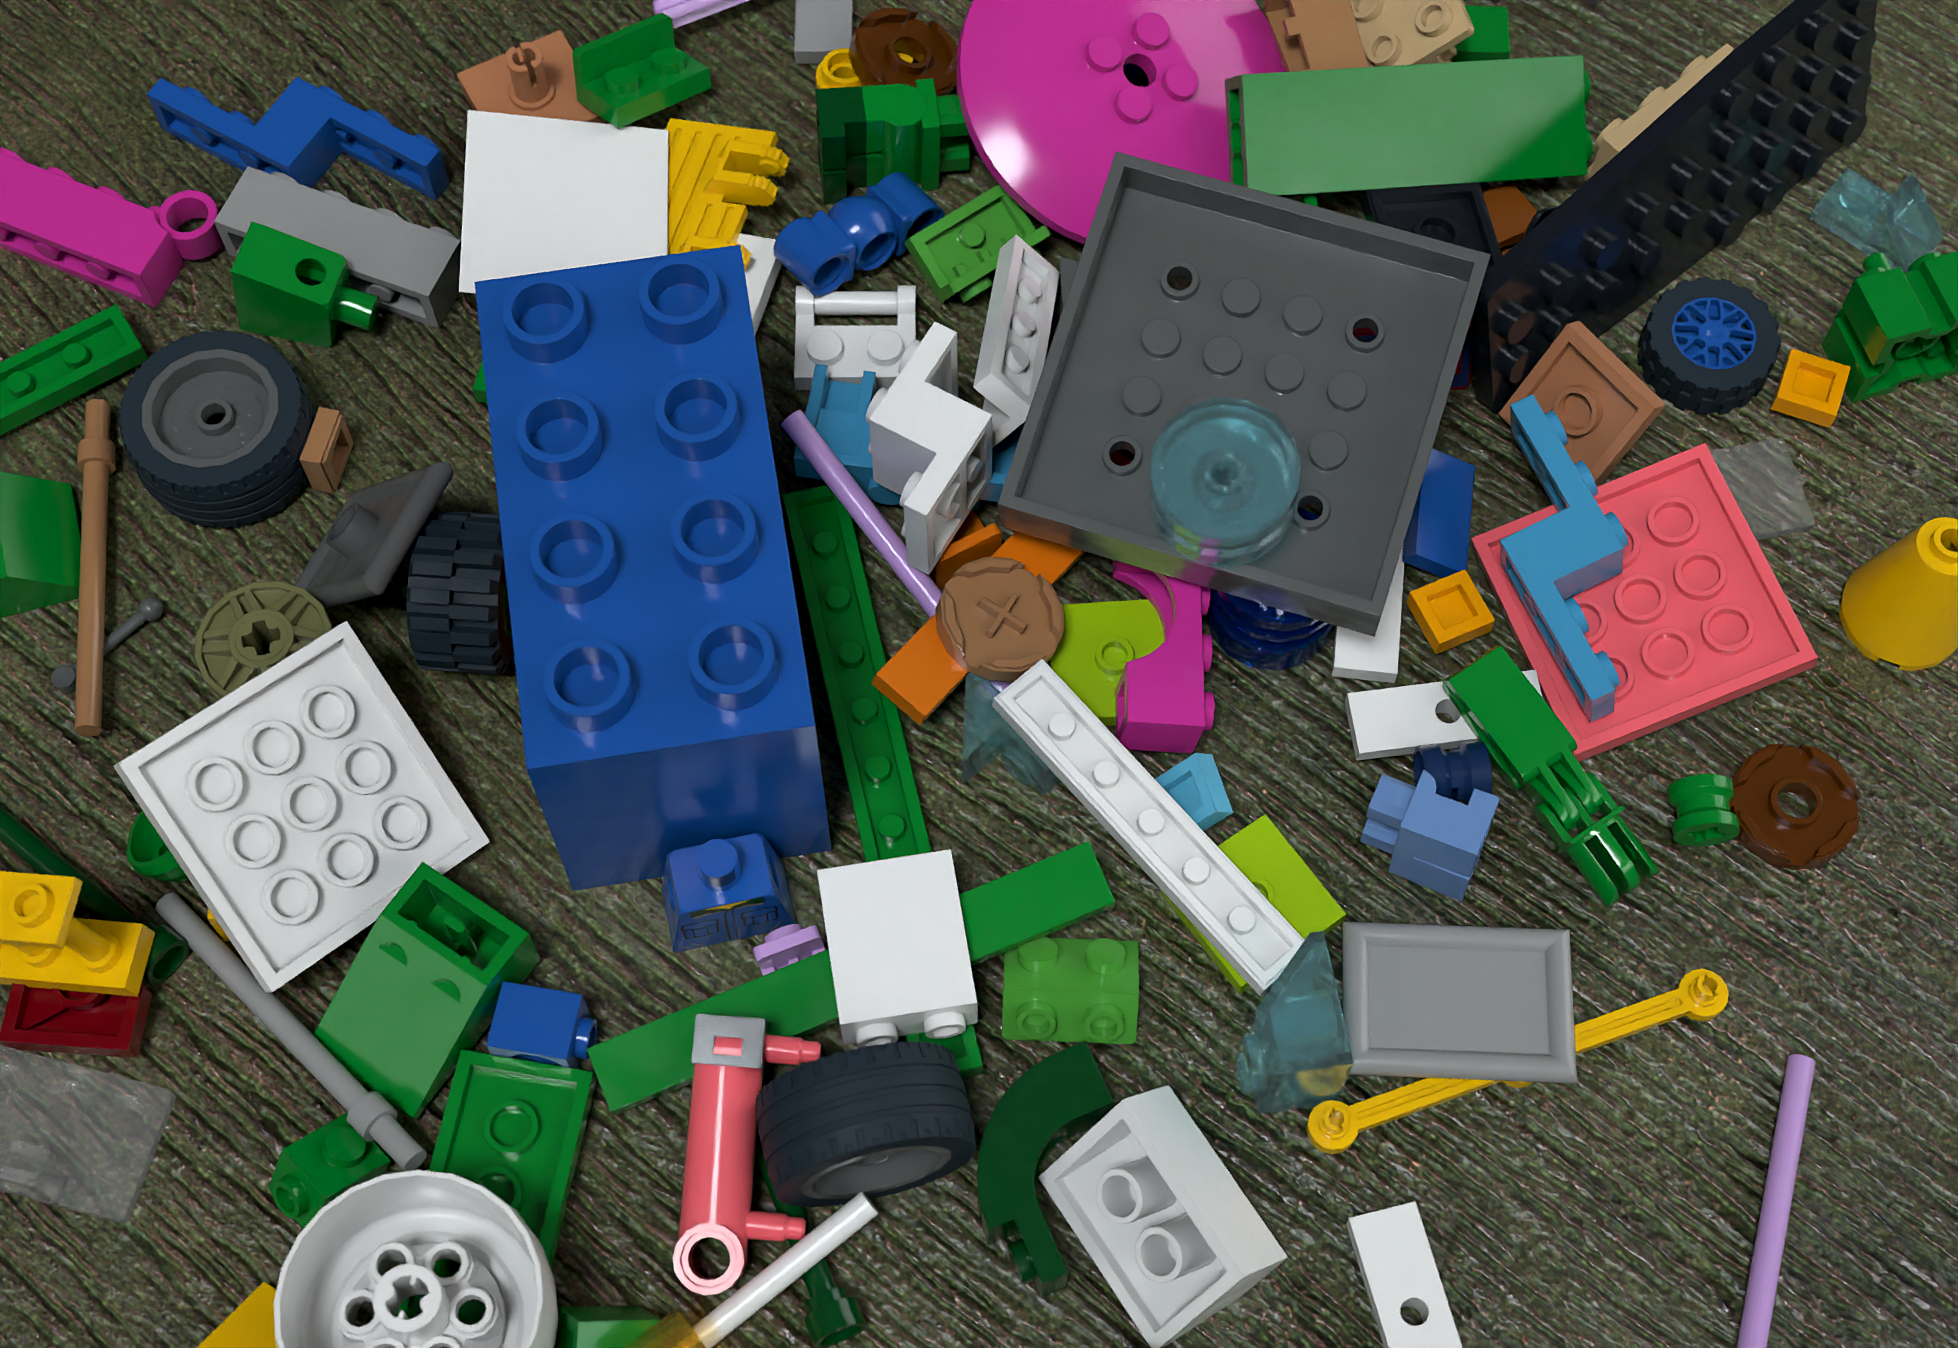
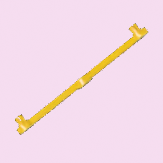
M1706 969L1692 970L1684 975L1675 990L1574 1025L1576 1055L1684 1016L1701 1022L1712 1020L1722 1012L1728 1003L1729 992L1727 985L1713 971ZM1425 1078L1350 1106L1336 1100L1323 1101L1314 1107L1308 1117L1306 1125L1307 1136L1312 1145L1321 1152L1328 1154L1342 1153L1351 1147L1357 1134L1500 1082L1515 1088L1528 1087L1534 1082Z

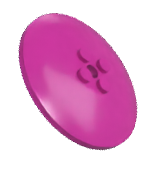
M972 0L961 28L956 61L957 89L962 114L970 137L993 177L1009 196L1041 223L1061 235L1084 245L1116 151L1230 183L1224 79L1242 74L1287 72L1282 65L1281 56L1275 44L1268 20L1255 0ZM1130 63L1141 67L1147 74L1148 86L1139 87L1130 83L1124 75L1123 65Z

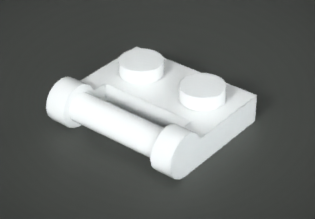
M898 285L897 291H833L824 296H814L805 286H796L794 366L796 390H811L815 364L828 365V375L831 381L861 384L864 371L876 372L877 389H889L899 375V364L906 348L916 339V285ZM815 315H898L897 325L815 326Z

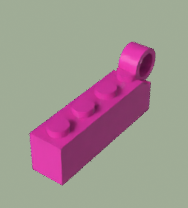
M0 147L1 248L156 308L184 266L182 258L197 260L208 257L215 253L223 244L214 223L219 211L213 199L203 192L196 190L181 191L167 198L161 207L150 206L145 208L127 201L113 189L105 186L95 189L75 181L69 174L58 168H40L25 162L11 150ZM193 218L207 219L200 228L194 231H177L187 220Z

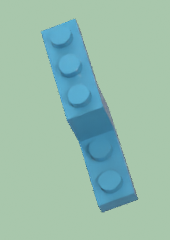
M1532 394L1510 405L1511 433L1558 513L1501 539V566L1591 723L1614 712L1615 687L1620 686V680L1608 655L1603 650L1596 654L1593 652L1584 636L1585 633L1589 632L1587 620L1572 596L1622 573L1624 548L1628 546V539L1617 516L1613 512L1604 515L1593 497L1598 494V489L1586 464L1582 460L1573 463L1564 448V445L1568 444V439L1558 416L1552 410L1544 413Z

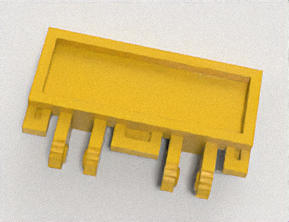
M670 118L665 129L668 130L667 255L740 245L737 239L749 213L746 205H761L762 207L773 205L778 187L775 186L771 179H767L765 176L771 175L774 178L775 176L779 178L781 175L785 176L789 166L790 158L787 157L782 149L780 150L776 147L778 142L776 132ZM740 245L744 271H746L752 253L744 245Z

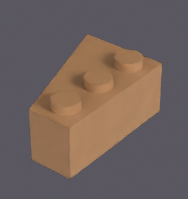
M1264 0L1262 12L1268 20L1275 44L1281 56L1282 65L1287 72L1369 67L1350 0Z

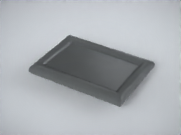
M437 462L351 492L294 586L305 589L323 605L324 609L382 594L452 479V466L446 462Z

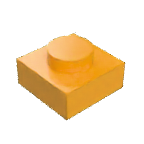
M1792 348L1785 360L1771 410L1830 428L1837 416L1851 367Z
M1466 569L1409 592L1406 602L1435 655L1491 632L1495 623L1493 615Z

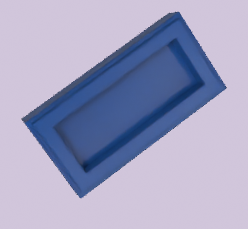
M1432 448L1405 536L1403 562L1442 578L1464 569L1467 571L1475 466Z

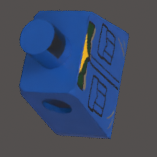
M753 833L725 840L712 839L704 844L674 850L667 854L661 891L674 953L770 933L778 928L796 924L784 864L762 834Z

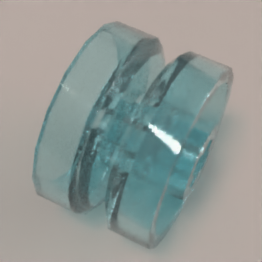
M1217 397L1189 405L1167 422L1152 450L1150 506L1158 531L1176 552L1201 565L1230 568L1258 560L1280 543L1294 517L1301 461L1293 435L1274 413L1249 400ZM1226 481H1230L1233 483L1231 485L1224 486Z

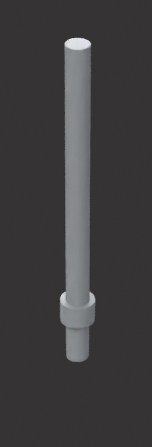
M171 892L164 895L156 904V912L180 937L188 942V945L346 1109L348 1112L347 1122L360 1136L368 1142L375 1140L404 1171H413L418 1168L425 1160L427 1153L396 1121L397 1111L380 1093L376 1091L369 1093L272 992L265 993L250 969L177 893Z

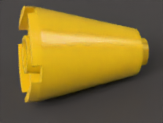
M1939 517L1926 522L1864 562L1850 575L1843 590L1842 601L1839 606V618L1847 638L1865 657L1875 662H1878L1881 658L1900 665L1898 670L1912 672L1935 667L1951 656L1958 648V519Z

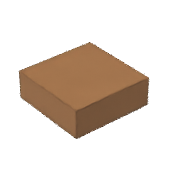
M318 408L299 459L312 488L328 493H334V490H337L354 444L344 418L338 410Z

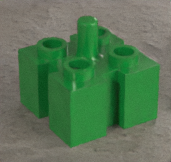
M1958 251L1944 255L1941 252H1931L1916 259L1908 267V272L1905 273L1901 267L1893 269L1883 252H1876L1866 257L1862 263L1865 273L1857 277L1852 283V287L1842 304V309L1835 315V319L1821 344L1829 360L1851 367L1844 389L1851 404L1894 392L1900 383L1913 379L1918 385L1957 374Z

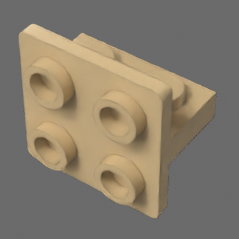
M1350 0L1369 67L1452 62L1450 58L1457 55L1455 45L1474 33L1473 24L1462 0Z

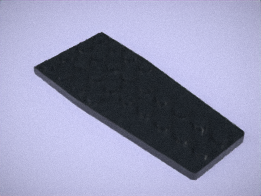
M1878 0L1793 1L1735 48L1485 272L1471 318L1476 398L1494 412H1500L1567 324L1580 321L1599 338L1718 245L1729 246L1734 243L1749 221L1762 211L1766 213L1772 211L1781 202L1786 192L1802 179L1813 177L1821 169L1825 160L1843 145L1849 146L1854 143L1862 134L1867 123L1865 111L1868 88L1872 80L1870 65L1872 47L1876 40V31L1874 29Z

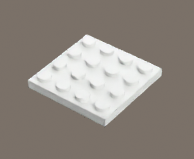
M347 621L332 628L113 765L265 993L274 992L375 922L383 909L422 861L443 875L490 842Z

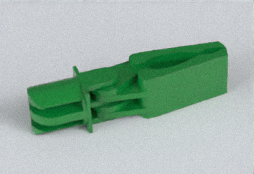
M1501 645L1493 646L1484 655L1443 680L1442 688L1475 734L1477 740H1482L1485 743L1490 759L1507 784L1516 792L1523 788L1536 805L1534 806L1536 817L1559 849L1556 850L1558 855L1565 850L1606 908H1609L1618 901L1619 894L1617 889L1629 894L1639 887L1641 883L1639 875L1645 879H1651L1660 872L1658 866L1619 813L1625 807L1623 805L1618 807L1598 778L1592 772L1584 771L1572 753L1578 748L1575 739ZM1600 810L1605 817L1595 823L1591 815ZM1577 826L1582 833L1572 839L1568 831Z

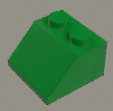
M0 471V618L78 599L81 524L74 488L69 483Z

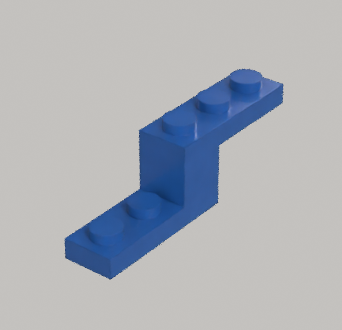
M298 77L293 80L256 125L247 116L238 111L228 113L216 107L196 89L188 86L182 89L162 78L147 93L163 130L243 172L247 166L269 174L281 172L293 178L298 184L313 188L343 152L436 201L450 185L442 159V152L430 139L420 134L412 136L392 126L380 113L374 110H367L365 112L345 102L333 89L323 85L318 88Z

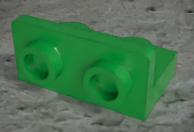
M659 13L577 47L572 53L577 101L618 129L711 89L710 68L674 46L673 20L665 13Z

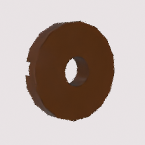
M882 8L867 14L860 22L851 38L848 56L855 75L864 86L906 84L916 88V80L933 78L936 96L950 95L957 85L956 61L958 46L946 30L933 20L927 25L923 21L915 19L918 14L917 12L905 8ZM896 52L910 55L917 63H910L901 59Z
M1784 743L1767 745L1748 756L1732 778L1735 796L1729 802L1730 811L1737 815L1739 820L1740 833L1737 837L1748 851L1770 865L1790 870L1820 867L1839 856L1858 830L1860 815L1858 816L1857 800L1859 795L1856 784L1840 762L1818 748L1803 744L1799 748L1793 746L1782 747ZM1790 792L1802 797L1808 804L1809 816L1806 818H1793L1784 813L1778 804V795Z

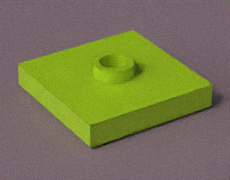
M1148 599L1062 604L1064 631L1055 653L1049 660L1050 668L1105 726H1115V689L1126 662L1150 654L1163 643V627L1159 615Z
M1266 814L1218 845L1219 849L1309 945L1344 922L1346 913ZM1160 889L1162 896L1238 994L1251 987Z

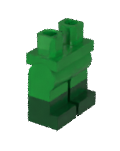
M933 78L916 80V88L906 84L815 89L818 163L824 205L836 204L840 200L847 198V189L877 185L883 178L895 172H904L916 184L920 183L923 191L939 190V172L969 170L970 156L967 135L970 134L962 114L958 94L936 96Z

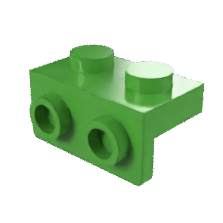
M998 184L911 236L904 244L940 303L956 294L965 303L993 285L988 275L996 270L999 250L1010 239L1018 235L1038 254L1042 255L1036 245L1048 238L1051 233L1046 225L1036 230L1024 209Z
M1043 936L1005 952L1002 1037L1004 1039L1056 1042L1086 1041L1087 1043L1133 1044L1136 1041L1139 1004L1138 941L1109 938H1048Z

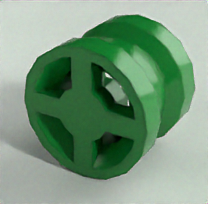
M1699 774L1687 776L1669 784L1666 789L1668 802L1671 807L1676 809L1677 819L1672 824L1675 842L1693 847L1710 846L1730 841L1738 836L1740 833L1739 820L1737 815L1730 811L1729 802L1735 796L1731 778L1718 774Z

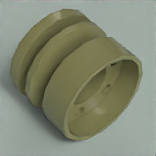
M282 581L253 582L227 593L208 610L196 633L195 660L203 680L210 688L213 696L219 700L328 632L333 626L323 605L305 589Z

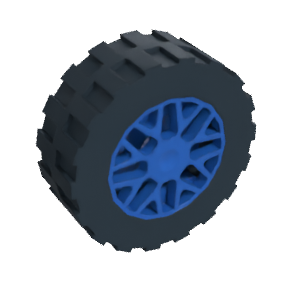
M1698 277L1695 281L1688 282V280L1677 283L1676 287L1672 290H1665L1660 295L1657 304H1653L1637 345L1640 347L1637 354L1638 366H1642V376L1647 385L1651 384L1656 390L1655 394L1662 400L1667 399L1674 404L1673 407L1682 411L1685 409L1695 411V414L1698 415L1717 412L1718 415L1730 413L1733 408L1738 407L1740 409L1749 404L1752 396L1756 397L1762 390L1779 356L1777 353L1781 347V336H1778L1777 333L1779 324L1776 317H1772L1768 311L1769 306L1766 302L1755 297L1752 294L1753 291L1747 287H1739L1732 284L1731 280L1723 278L1721 280H1711L1710 277Z

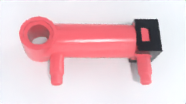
M696 1014L691 1059L694 1069L678 1240L673 1261L674 1270L680 1282L692 1292L702 1295L719 1294L739 1281L745 1273L748 1262V1239L784 1242L786 1239L801 1240L805 1237L806 1220L803 1217H790L786 1213L751 1211L758 1133L755 1100L762 1088V1077L766 1063L799 1065L818 1060L821 1054V1044L818 1041H805L801 1037L768 1035L769 1022L766 1019ZM713 1237L719 1239L727 1246L730 1252L729 1267L719 1278L704 1277L696 1270L693 1264L692 1255L694 1248L704 1238Z

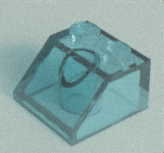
M1324 931L1309 933L1257 1007L1249 1033L1242 1034L1243 1054L1236 1055L1237 1076L1242 1094H1253L1257 1115L1315 1106L1323 1101H1337L1354 1063Z

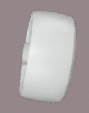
M413 1170L384 1174L351 1187L321 1208L297 1236L281 1268L275 1294V1341L277 1348H554L558 1327L555 1280L543 1247L519 1213L489 1189L450 1173ZM441 1259H450L461 1264L459 1271L453 1277L446 1279L437 1277L434 1274L433 1267L435 1261ZM416 1294L426 1295L420 1300V1307L423 1312L419 1316L409 1319L402 1310L397 1317V1311L404 1300ZM476 1299L485 1304L486 1312L484 1318L477 1324L466 1325L459 1321V1308L466 1301ZM364 1301L372 1302L375 1312L373 1320L365 1326H355L361 1304Z

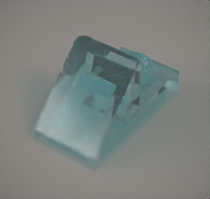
M1847 168L1816 204L1810 216L1812 220L1867 255L1883 252L1893 269L1901 267L1904 273L1908 272V267L1916 259L1934 252L1944 238L1917 178L1911 173L1891 195L1850 168Z
M970 672L966 676L962 782H968L1001 753L1000 758L1004 767L1018 782L1023 785L1031 782L1044 795L1048 794L1061 780L992 707L993 699L1000 691L987 679Z

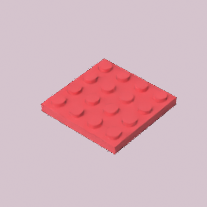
M1706 443L1597 487L1598 494L1593 496L1604 515L1613 512L1617 516L1626 533L1628 546L1624 548L1622 573L1572 596L1580 606L1589 626V632L1584 634L1595 654L1603 650L1608 655L1620 680V686L1615 687L1614 712L1591 723L1501 566L1500 540L1558 513L1554 505H1551L1471 538L1472 549L1530 670L1537 671L1543 699L1577 743L1578 748L1572 753L1578 762L1816 667L1818 656Z

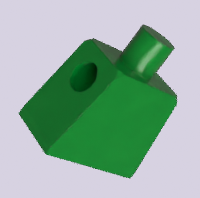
M251 221L231 269L237 315L241 330L327 348L334 344L342 323L369 331L373 328L379 311L380 296L350 288L348 261L345 257Z

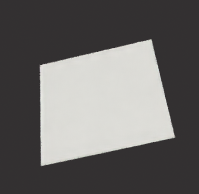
M468 110L459 292L476 293L475 282L667 255L668 130L624 126L618 129L612 124Z

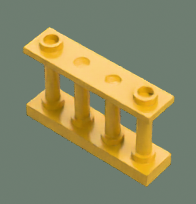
M0 871V984L2 985L17 983L34 988H57L67 991L138 997L155 932L144 924L75 918L73 914L83 883L76 877Z

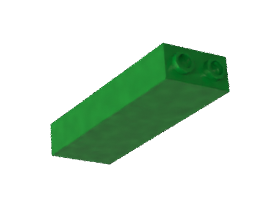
M1583 55L1242 74L1224 79L1230 183L1269 194L1295 196L1588 175L1587 163L1592 156L1593 143L1591 134L1586 128L1585 104L1590 96V78L1588 72L1584 69Z

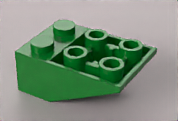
M422 861L378 916L313 1035L356 1080L372 1091L380 1093L386 1101L416 1120L456 1069L460 1050L470 1051L492 1023L502 982L522 984L541 960L527 931Z

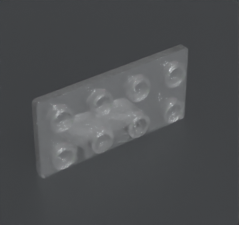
M0 1045V1191L114 1222L126 1223L133 1211L174 1106L176 1096L171 1090Z

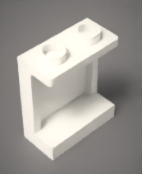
M951 849L817 870L844 1044L857 1043V1046L860 1048L876 1044L896 1043L898 1036L925 1032L928 1038H948L963 1033L966 1030V1025L978 1022L977 999Z

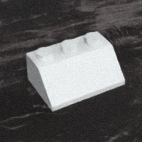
M1169 1085L1123 1099L1038 1177L1151 1348H1164L1241 1297L1288 1258Z

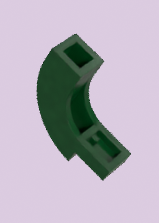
M1086 1041L1045 1058L1015 1081L999 1101L987 1123L978 1156V1213L987 1245L990 1246L1014 1236L1016 1241L1006 1245L1012 1265L1022 1285L1030 1281L1034 1282L1041 1299L1066 1289L1068 1270L1037 1201L1034 1185L1037 1173L1046 1157L1058 1145L1073 1136L1090 1130L1113 1109L1114 1105L1111 1094Z

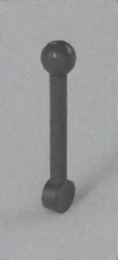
M155 597L142 599L138 605V612L104 639V655L145 621L159 619L164 609L161 601ZM77 662L72 666L61 665L53 671L51 681L59 691L69 693L76 689Z

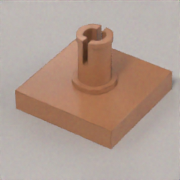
M561 30L532 42L519 43L520 47L518 48L513 46L502 55L457 73L460 88L473 111L611 124L577 101L572 58L573 50Z
M1576 321L1564 327L1498 414L1511 426L1510 405L1533 394L1544 413L1552 410L1558 416L1568 439V444L1564 445V448L1573 463L1582 460L1586 464L1598 487L1666 404L1580 321Z

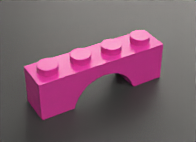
M1112 560L1113 578L1134 587L1151 602L1161 620L1164 635L1163 643L1156 650L1144 657L1126 662L1115 689L1116 738L1128 750L1193 753L1203 730H1211L1215 711L1213 692H1204V672L1208 673L1210 670L1213 650L1211 635L1202 634V615L1206 616L1209 609L1210 588Z

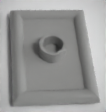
M1342 922L1344 1075L1577 1083L1570 930Z

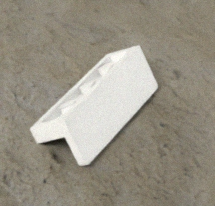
M1015 235L999 250L973 388L985 397L983 410L992 414V448L1026 420L1046 360L1060 273L1018 235Z

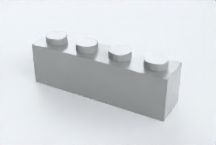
M247 166L214 220L228 255L237 257L251 221L265 225L341 254L348 261L350 288L380 296L379 308L438 329L460 293L461 240L457 239L452 233L440 227H430L428 229L403 220L398 214L388 209L378 208L373 210L351 202L344 195L336 191L325 190L321 192L298 184L293 178L281 172L269 174Z

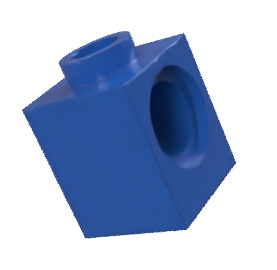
M503 981L486 1047L491 1055L578 1069L580 1058L590 1059L587 1048L595 1046L597 1020L590 1018V1012L581 994Z

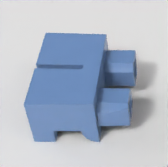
M1423 770L1417 786L1382 774L1366 815L1368 819L1360 842L1393 854L1388 872L1462 902L1484 847L1500 797L1474 788L1468 805L1436 794L1437 786L1435 779L1425 770Z

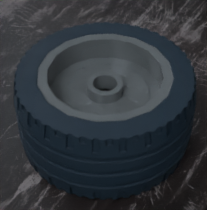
M214 330V332L204 331L200 334L194 333L188 337L179 338L180 340L172 341L166 347L158 349L157 353L150 355L149 359L141 364L139 370L134 372L133 378H130L128 387L123 392L124 397L121 399V408H119V426L126 454L150 495L172 515H176L183 521L186 520L193 525L198 524L201 527L208 526L217 529V527L222 529H228V527L238 528L242 525H252L251 523L256 521H263L262 519L273 516L275 512L283 510L284 506L293 502L292 500L307 485L308 477L299 459L314 422L316 412L304 383L297 371L278 349H275L269 343H265L260 338H254L250 334L244 335L242 332Z
M920 1041L884 1043L822 1057L776 1077L775 1080L765 1085L763 1090L759 1091L755 1100L757 1127L759 1129L758 1132L768 1177L776 1198L783 1204L786 1203V1205L796 1207L845 1205L861 1191L869 1200L896 1194L932 1182L951 1173L969 1161L976 1152L974 1122L961 1072L952 1051L937 1043L932 1044L931 1042L924 1043Z

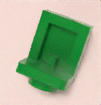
M348 1112L283 1148L279 1156L269 1189L278 1209L286 1217L295 1219L303 1229L321 1208L345 1191L384 1175L391 1161L374 1141H365L347 1122Z

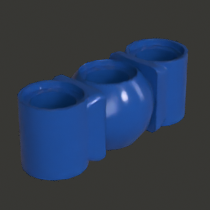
M895 172L883 178L877 185L868 187L866 196H850L837 202L829 210L828 214L820 210L812 218L802 217L794 220L780 232L775 241L773 252L774 256L814 296H824L836 290L843 282L852 280L854 271L875 269L882 265L892 253L896 256L904 254L907 250L904 242L945 217V212L904 172Z

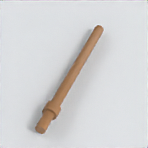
M92 399L86 402L84 439L78 443L77 469L83 474L74 732L85 737L99 735L102 726L109 475L114 473L116 468V445L110 440L111 405L108 401L102 399Z

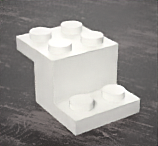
M937 322L933 323L922 341L914 339L908 345L899 364V375L889 390L886 388L878 390L870 402L865 418L866 422L869 423L870 429L868 453L872 455L873 481L901 495L900 506L904 507V524L901 534L905 537L907 564L928 575L992 478V414L958 398L957 332Z

